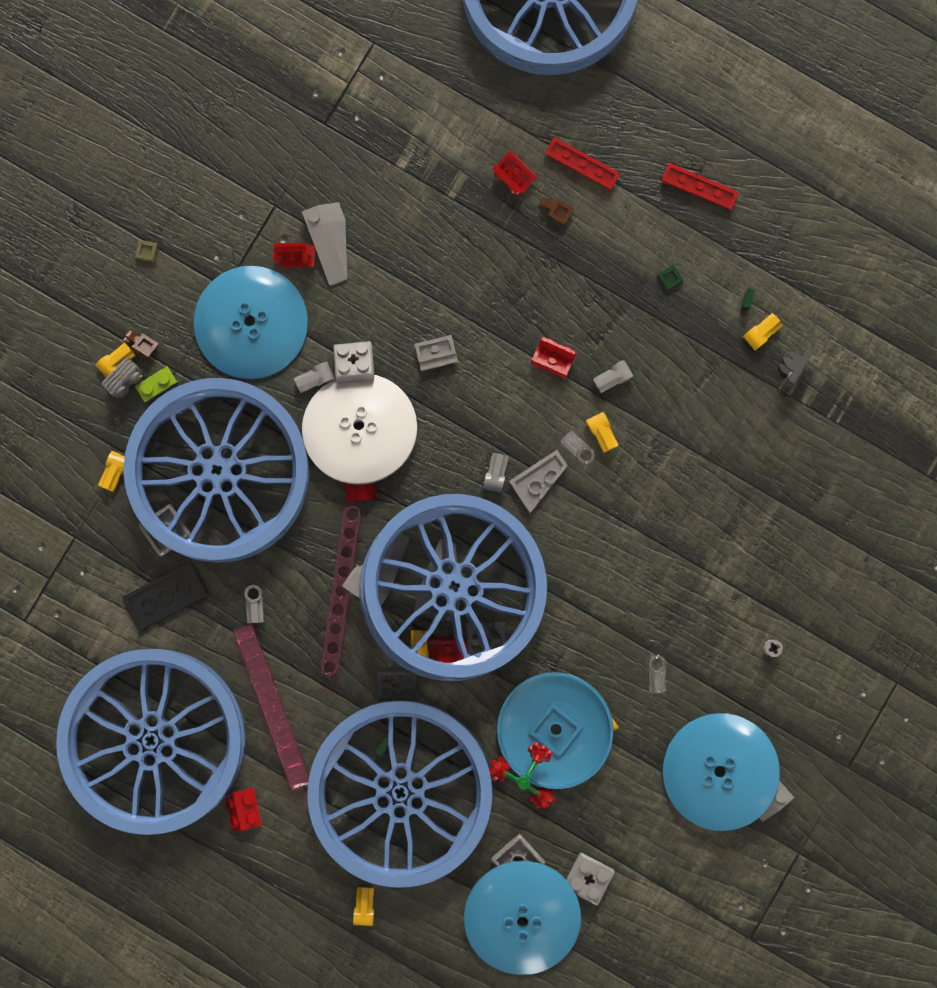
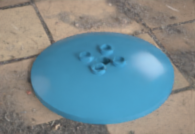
M243 266L219 275L201 294L194 313L195 337L203 355L218 370L240 379H262L282 371L297 357L307 336V310L299 291L283 275L264 267ZM252 316L255 318L253 326L245 325L247 317Z
M558 672L539 674L519 684L505 700L497 725L498 742L505 760L509 762V766L519 776L526 774L532 764L533 758L530 757V753L527 750L529 746H533L534 742H538L540 747L545 745L547 750L552 751L551 760L549 762L543 761L541 764L536 765L530 775V783L549 789L570 788L585 782L596 774L610 753L614 734L610 710L600 693L586 681L570 674ZM554 724L560 725L561 733H552L551 726Z
M718 713L699 717L678 731L670 742L665 754L663 780L669 799L678 812L687 820L709 830L729 831L753 823L770 807L779 786L780 766L773 744L759 727L742 717ZM718 766H723L726 771L725 775L721 778L715 775V769Z
M531 861L509 862L488 871L476 882L470 891L464 910L466 935L476 954L493 968L517 975L539 973L559 963L574 946L581 926L579 901L569 882L554 869ZM520 917H525L528 919V923L526 925H519L517 920Z

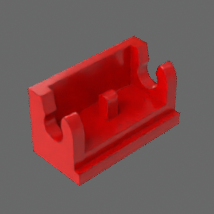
M273 243V262L278 263L279 256V267H314L315 246L308 243Z

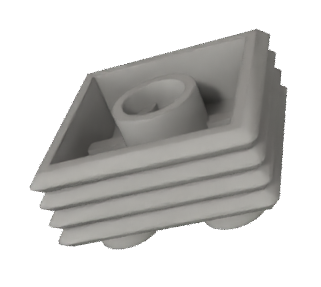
M370 341L333 345L337 384L373 381L375 379L372 344Z
M125 358L103 380L101 385L115 398H123L130 391L128 388L133 383L137 384L143 378V371L130 358Z
M168 504L155 514L168 527L177 511L173 505ZM180 519L174 529V533L188 539L191 532L183 520ZM142 523L139 524L140 529L158 556L162 557L172 550L153 537Z
M521 834L515 836L491 858L496 866L514 862V857L516 856L518 858L522 857L521 861L545 864L544 860Z
M579 853L566 880L577 896L598 905L615 871L583 853ZM592 874L594 881L586 884L584 877Z

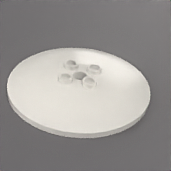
M374 375L375 379L373 381L337 384L336 379L324 385L309 402L302 423L303 441L313 463L327 476L348 484L374 483L395 473L412 453L417 437V421L414 408L406 394L397 385L383 377ZM356 422H363V429H354V424Z

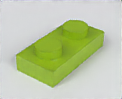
M168 366L137 384L135 388L144 402L147 403L178 382Z

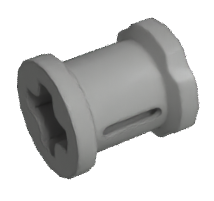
M768 640L763 646V652L770 657L779 656L783 650L782 644L778 640ZM770 644L777 646L775 653L769 651Z

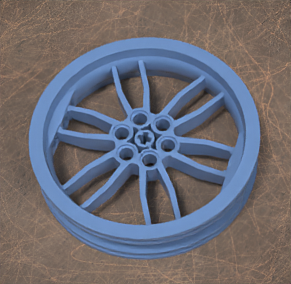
M479 0L462 1L467 20L474 34L483 46L499 60L528 73L561 75L584 69L606 56L620 42L628 30L638 0H622L616 16L603 33L599 32L588 12L577 0H545L544 2L528 0L517 13L507 34L491 25ZM568 6L583 19L596 38L585 46L580 44L568 24L564 9ZM534 7L540 11L537 24L528 42H523L519 38L513 37V33L520 21ZM548 8L556 10L563 30L576 48L575 50L562 53H543L532 47L540 32Z
M207 378L175 387L159 397L143 413L136 423L127 444L124 458V481L129 502L137 518L145 529L159 542L191 559L213 563L233 562L252 557L266 550L290 529L297 519L307 495L309 461L298 427L286 409L272 396L253 385L238 380ZM210 397H226L240 400V404L228 423L221 445L214 446L207 426L195 405ZM249 403L260 409L261 413L249 433L234 447L229 444L234 426L245 405ZM189 409L193 410L198 419L206 441L200 447H197L176 420L177 416ZM268 415L283 433L291 454L289 456H261L239 460L238 455L252 440L263 419ZM170 419L181 437L197 454L194 461L171 457L145 458L144 456L149 441L158 426ZM205 450H212L213 455L210 459L203 458ZM231 450L232 456L229 459H224L222 457L223 451ZM265 462H292V478L290 479L262 478L247 474V467ZM169 463L188 467V475L168 480H143V464ZM198 466L202 467L203 473L200 476H195L193 470ZM215 467L222 468L220 475L213 474ZM233 467H242L241 474L233 475ZM195 481L197 487L181 504L170 526L167 527L153 511L144 487L172 486ZM240 481H248L266 485L290 484L291 487L286 502L278 515L264 523L255 506L238 488V484ZM227 482L232 484L230 492L222 490V486ZM206 483H212L213 489L210 492H204L203 486ZM236 494L250 507L259 522L258 527L247 533H243L235 519L229 498ZM199 495H202L206 498L201 516L190 537L185 539L174 533V529L186 509ZM221 495L228 516L241 538L228 545L196 543L194 540L207 519L214 497Z
M437 495L420 500L403 509L386 524L373 541L365 557L360 576L361 608L367 627L377 644L393 661L403 668L433 680H468L480 677L503 666L517 656L532 639L541 622L546 605L547 578L545 566L540 551L530 533L520 521L502 507L488 500L470 495ZM453 514L471 516L488 523V527L472 544L462 563L455 561L451 534L444 518ZM434 521L439 522L445 543L446 559L440 560L431 546L423 527L425 524ZM417 527L423 548L433 564L435 572L432 573L410 563L386 559L384 556L392 542L402 531ZM493 528H496L506 537V541L489 560L476 568L470 561L478 545ZM511 544L523 565L527 588L505 583L478 582L477 574L494 562L506 547ZM381 565L407 570L424 578L423 585L405 586L380 581L379 572ZM443 565H448L451 568L450 574L443 572ZM462 569H467L470 572L469 578L462 576ZM431 579L438 581L439 586L437 589L430 586ZM451 583L453 586H457L455 592L449 589ZM468 587H473L476 590V596L468 594ZM378 588L398 592L427 593L430 600L414 612L397 632H393L384 617ZM483 590H503L526 595L524 611L500 606L483 598ZM438 597L444 599V607H439L436 604ZM457 601L463 603V611H458L455 608ZM472 603L495 612L521 618L514 633L501 647L490 650L484 629L471 607ZM431 608L436 613L431 625L418 643L410 649L399 639V635L415 617ZM445 612L451 614L455 641L462 660L454 663L435 661L417 653L422 644L434 632ZM466 615L476 631L483 649L482 652L472 656L467 654L462 637L460 617Z
M134 650L116 655L100 663L89 671L72 690L63 707L58 723L57 757L68 789L77 802L90 815L102 823L124 832L143 835L162 834L181 829L197 821L215 808L226 796V793L229 792L238 776L244 757V721L239 704L229 686L205 663L187 654L172 650ZM149 665L165 666L163 694L157 711H151L147 692ZM137 666L142 667L140 687L142 719H138L120 701L102 690L111 677ZM175 668L194 677L211 694L209 697L187 707L170 721H167L164 718L170 694L171 669ZM98 697H103L123 714L129 721L125 727L109 722L92 711L91 707ZM216 700L222 712L220 717L200 727L184 731L180 730L177 723L203 704ZM88 715L102 726L125 735L126 743L99 751L83 760H79L77 750L78 726L84 716ZM150 716H155L158 720L155 727L149 724ZM220 721H225L227 747L225 758L219 767L201 755L177 745L179 737L202 731ZM134 724L140 727L138 735H134L131 731ZM167 726L172 727L174 730L172 737L165 735ZM154 736V741L156 743L150 745V740L148 739V737L150 738ZM132 744L137 745L139 748V752L136 755L130 752ZM165 746L172 748V755L170 757L165 756L163 753ZM123 750L126 757L125 760L112 771L88 782L82 770L84 764L104 754ZM178 754L194 759L212 770L213 774L206 785H202L188 775L175 761ZM148 755H152L155 758L153 765L147 764L146 757ZM136 760L139 762V769L133 789L132 813H128L105 801L93 789V786L117 774ZM162 762H166L183 780L202 791L194 804L168 815H162ZM146 770H153L156 787L155 816H140L138 813L140 791Z
M394 700L368 706L349 716L329 734L321 745L312 764L308 781L309 814L313 828L322 846L349 873L367 882L386 887L423 885L435 881L456 869L478 845L486 829L492 806V783L489 767L477 740L460 721L449 713L435 706L417 701ZM394 717H411L412 719L411 746L406 763H397L393 744ZM384 718L389 719L388 746L392 769L388 772L384 771L367 754L348 743L354 732ZM421 719L446 731L456 740L458 746L436 757L419 772H414L411 770V764L416 746L417 720ZM348 749L365 760L378 774L375 779L371 780L356 775L340 766L338 760L344 750ZM464 750L470 761L468 767L448 777L428 782L425 774L431 768L455 752ZM332 768H335L347 777L375 788L376 795L353 802L333 814H328L325 800L326 778ZM404 768L407 772L406 777H397L396 770ZM469 771L474 773L476 803L469 817L464 816L446 804L425 796V790L451 782ZM381 777L389 779L388 787L383 788L379 785ZM415 778H420L423 781V786L419 789L412 785V781ZM397 788L399 790L404 788V794L406 795L404 797L401 796V798L397 797V791L395 790ZM386 797L389 801L388 806L381 807L378 804V799ZM414 798L422 800L423 805L420 808L412 806ZM373 803L377 811L367 820L342 835L336 833L331 823L333 818L353 808ZM429 805L447 811L461 819L464 824L457 835L453 836L437 826L424 812L426 806ZM397 807L404 808L405 815L403 817L395 815L394 811ZM387 813L390 816L385 840L384 866H379L355 854L345 845L343 840L364 829L381 814ZM412 814H417L434 831L453 842L448 852L442 857L418 867H413L412 865L413 838L409 818ZM395 822L404 823L408 841V867L405 869L390 868L389 866L390 840Z

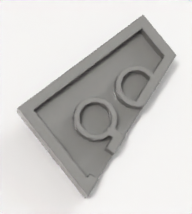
M556 450L509 481L529 513L532 512L568 465L558 450Z

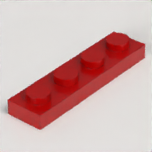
M556 137L553 138L545 152L546 156L610 191L620 176V173Z
M671 163L668 164L661 180L663 183L730 211L739 193Z

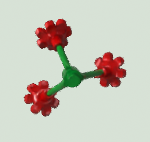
M534 742L533 746L528 747L527 751L530 753V757L533 758L532 764L528 772L519 778L510 774L508 770L510 768L509 762H505L503 757H498V762L496 760L490 762V765L493 766L489 768L491 780L496 781L498 779L499 782H504L505 777H508L515 781L521 790L528 789L535 794L531 797V802L535 803L536 809L540 810L542 806L544 809H548V802H555V797L551 796L554 793L553 789L544 787L538 789L530 786V775L535 766L543 761L549 762L551 760L552 751L547 750L545 745L540 747L538 742Z

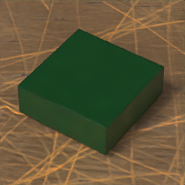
M674 265L657 275L667 292L684 281Z
M749 288L746 290L741 305L742 310L748 311L750 309L755 293L754 289Z
M387 736L384 737L375 752L380 757L388 747Z

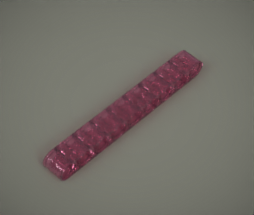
M348 506L343 513L321 662V671L327 676L335 675L340 667L350 591L347 590L344 596H338L336 589L338 586L343 585L348 576L341 577L339 569L343 566L348 567L350 575L355 565L362 517L361 511L356 506ZM354 509L358 512V516L356 519L350 520L347 514L350 510ZM349 528L355 531V536L351 539H347L344 534ZM346 547L352 550V555L349 558L342 556V550ZM337 604L342 605L344 608L341 615H336L333 611ZM335 623L341 627V631L337 635L331 632V626ZM332 642L338 645V651L334 654L328 651V645ZM327 662L335 664V670L332 673L327 672L325 669Z
M252 623L235 629L236 640L292 791L307 787L309 775L256 630Z

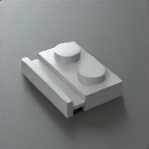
M452 335L414 344L421 372L458 363Z

